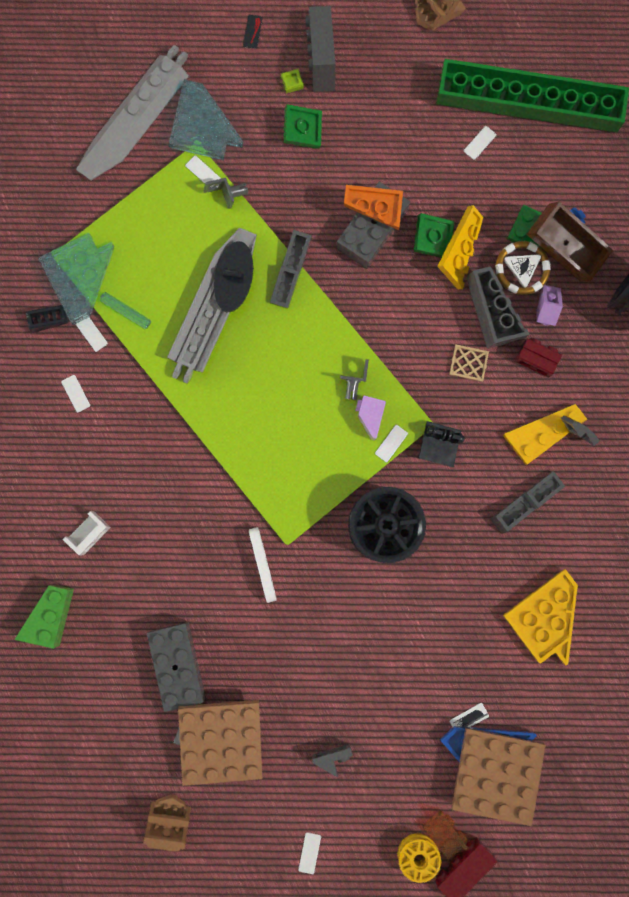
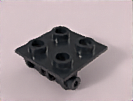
M426 421L419 459L454 467L458 445L464 442L465 436L462 435L461 430Z

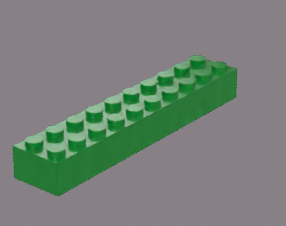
M444 59L436 104L618 132L625 123L629 87Z

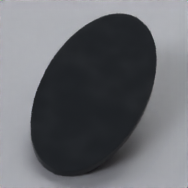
M241 241L234 242L225 249L215 272V298L219 307L225 312H233L243 304L253 280V257L249 247Z

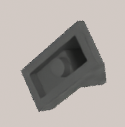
M347 744L312 755L313 764L338 777L334 761L338 760L341 763L349 760V757L353 756L351 746Z

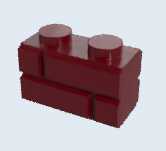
M527 338L523 342L515 362L549 378L554 374L562 354H559L558 350L554 347L541 345V342L535 338Z

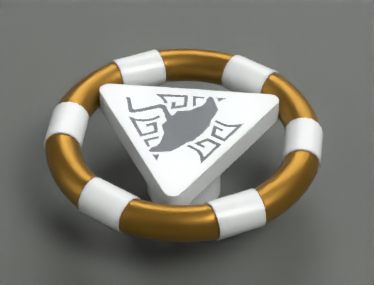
M528 241L514 242L503 248L497 257L495 265L496 275L502 286L508 291L520 295L532 294L541 289L546 284L551 271L550 261L544 250ZM518 248H526L537 254L506 257ZM541 258L543 267L542 277L531 287H527ZM503 261L523 288L510 283L505 278Z

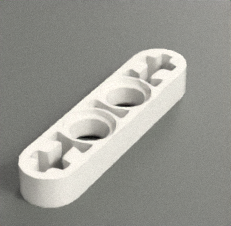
M259 528L249 529L267 603L277 601Z

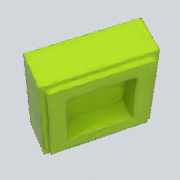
M299 69L281 74L286 93L304 89Z

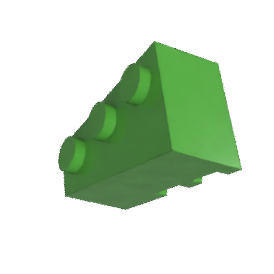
M56 584L49 585L15 640L48 648L60 646L74 589Z

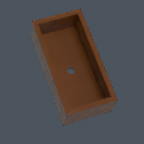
M561 202L549 203L527 233L534 242L579 281H591L613 252L603 240Z

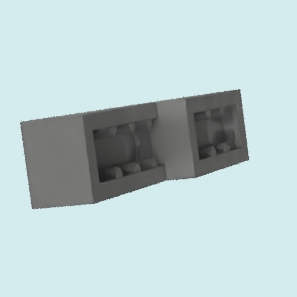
M293 230L270 303L289 308L312 240V235Z
M552 471L490 518V520L501 534L506 533L563 489L565 485L556 473Z

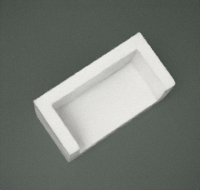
M90 511L88 513L89 517L69 537L63 539L79 556L85 555L111 528L94 511Z

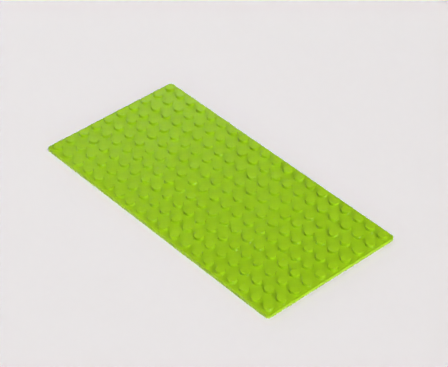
M195 143L54 252L53 258L282 541L289 545L424 434L426 421H432L303 267L289 308L270 303L287 248L243 196L234 197L233 206L231 209H228L222 190L204 193L205 183L185 166L194 156H197L220 178H226L230 186L234 185L199 143ZM240 227L257 235L252 255L254 271L251 288L243 304L237 310L230 312L203 373L193 371L189 383H184L183 378L188 368L183 366L177 379L173 378V372L177 363L167 358L214 254ZM365 359H369L366 382L361 381L358 384L357 400L352 399V391L350 399H345L347 381H345L346 379H340V376L363 378ZM363 395L386 401L375 441L371 440L358 418L359 412L355 411L357 402L362 400ZM395 425H398L408 435L389 461L385 462L375 452Z

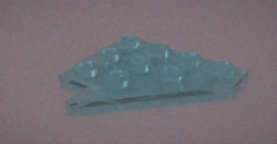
M184 79L169 140V147L224 160L227 144L243 148L244 141L204 85Z

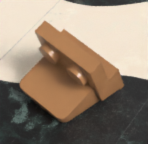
M461 0L415 1L417 6V24L428 30H435L463 14L465 10Z
M174 794L159 798L155 802L151 801L143 844H146L149 848L175 852L184 849L191 807H188L184 801Z

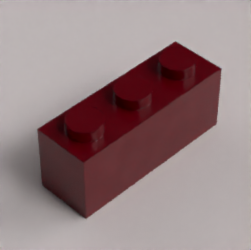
M476 838L474 841H469L465 846V850L460 855L454 856L450 862L451 864L437 874L436 885L446 897H464L498 861L492 852Z

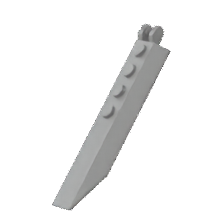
M176 45L171 47L167 56L159 55L93 139L76 168L79 173L92 181L126 158L189 77L182 68L188 57L186 52H182L176 62L173 61L179 52V48Z
M239 227L214 254L167 357L177 363L173 372V378L177 379L183 366L188 368L183 378L184 383H189L193 371L203 373L230 312H225L219 307L215 298L214 278L218 262L225 249L237 241L244 242L253 255L256 234Z

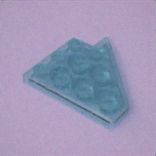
M90 233L38 258L72 325L91 316L114 249L112 242L97 248Z

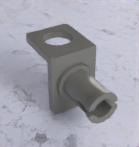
M226 178L208 181L203 189L204 193L222 190L228 209L232 208L234 197L248 195V188L245 187L247 186L246 183L230 186Z
M365 359L363 378L340 376V379H346L345 381H347L345 399H350L352 391V399L357 400L358 384L361 381L366 382L369 359Z

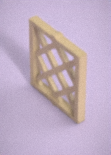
M455 345L449 375L483 382L489 351ZM461 349L469 351L464 354V352ZM459 350L462 356L456 359V351ZM475 352H479V353H482V354H480L479 356H477V355L475 354ZM469 353H472L475 357L471 361L466 357ZM484 355L485 361L482 364L479 358ZM464 357L467 363L461 366L458 360ZM477 360L480 366L474 369L471 363ZM456 362L459 369L453 371V365ZM469 365L472 371L467 374L463 368ZM480 368L483 369L482 376H479L476 372ZM461 370L464 375L457 374V372ZM474 373L476 377H471L469 375Z

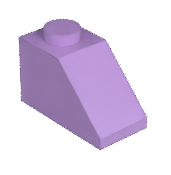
M544 285L541 288L536 311L537 322L542 325L556 326L563 307L561 288Z
M363 395L362 400H358L355 411L359 412V420L371 440L375 441L386 401Z

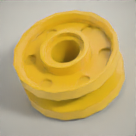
M415 833L408 835L402 840L398 847L397 856L404 876L418 883L427 882L434 878L440 870L441 857L433 839L426 834ZM419 854L424 856L420 861L414 859Z

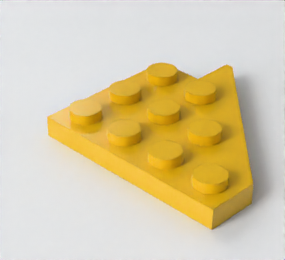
M566 569L560 571L503 615L539 664L554 653L565 666L569 662L578 585Z

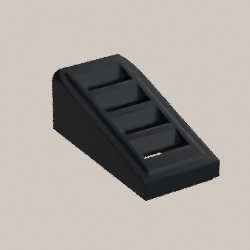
M64 305L25 311L30 333L68 323ZM59 311L61 317L60 320H57L55 312ZM48 314H52L53 321H49ZM43 315H44V318H45V322H44V323H42L40 316H43ZM33 318H37L38 324H34Z

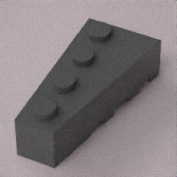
M331 6L309 7V15H306V27H310V30L306 31L307 42H310V44H307L308 56H311L308 62L309 71H312L313 92L335 91V52Z
M486 267L472 271L466 279L487 349L521 341L529 336L528 330L523 327L520 316L512 308V302L504 294L503 287L492 268Z

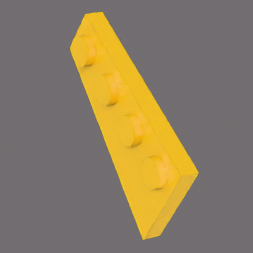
M474 205L467 207L437 266L457 289L464 288V274H468L469 257L473 256V242L478 238L483 216Z
M574 404L505 433L503 436L524 464L527 465L570 433L561 417H570L581 424L587 418L577 405Z

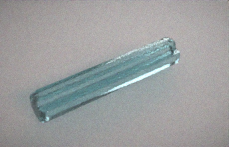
M107 292L101 295L100 301L144 329L150 326L151 321L147 317Z

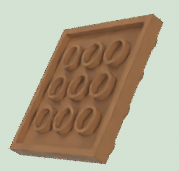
M259 700L178 706L183 786L262 779Z
M465 728L452 810L532 826L546 745L541 742Z

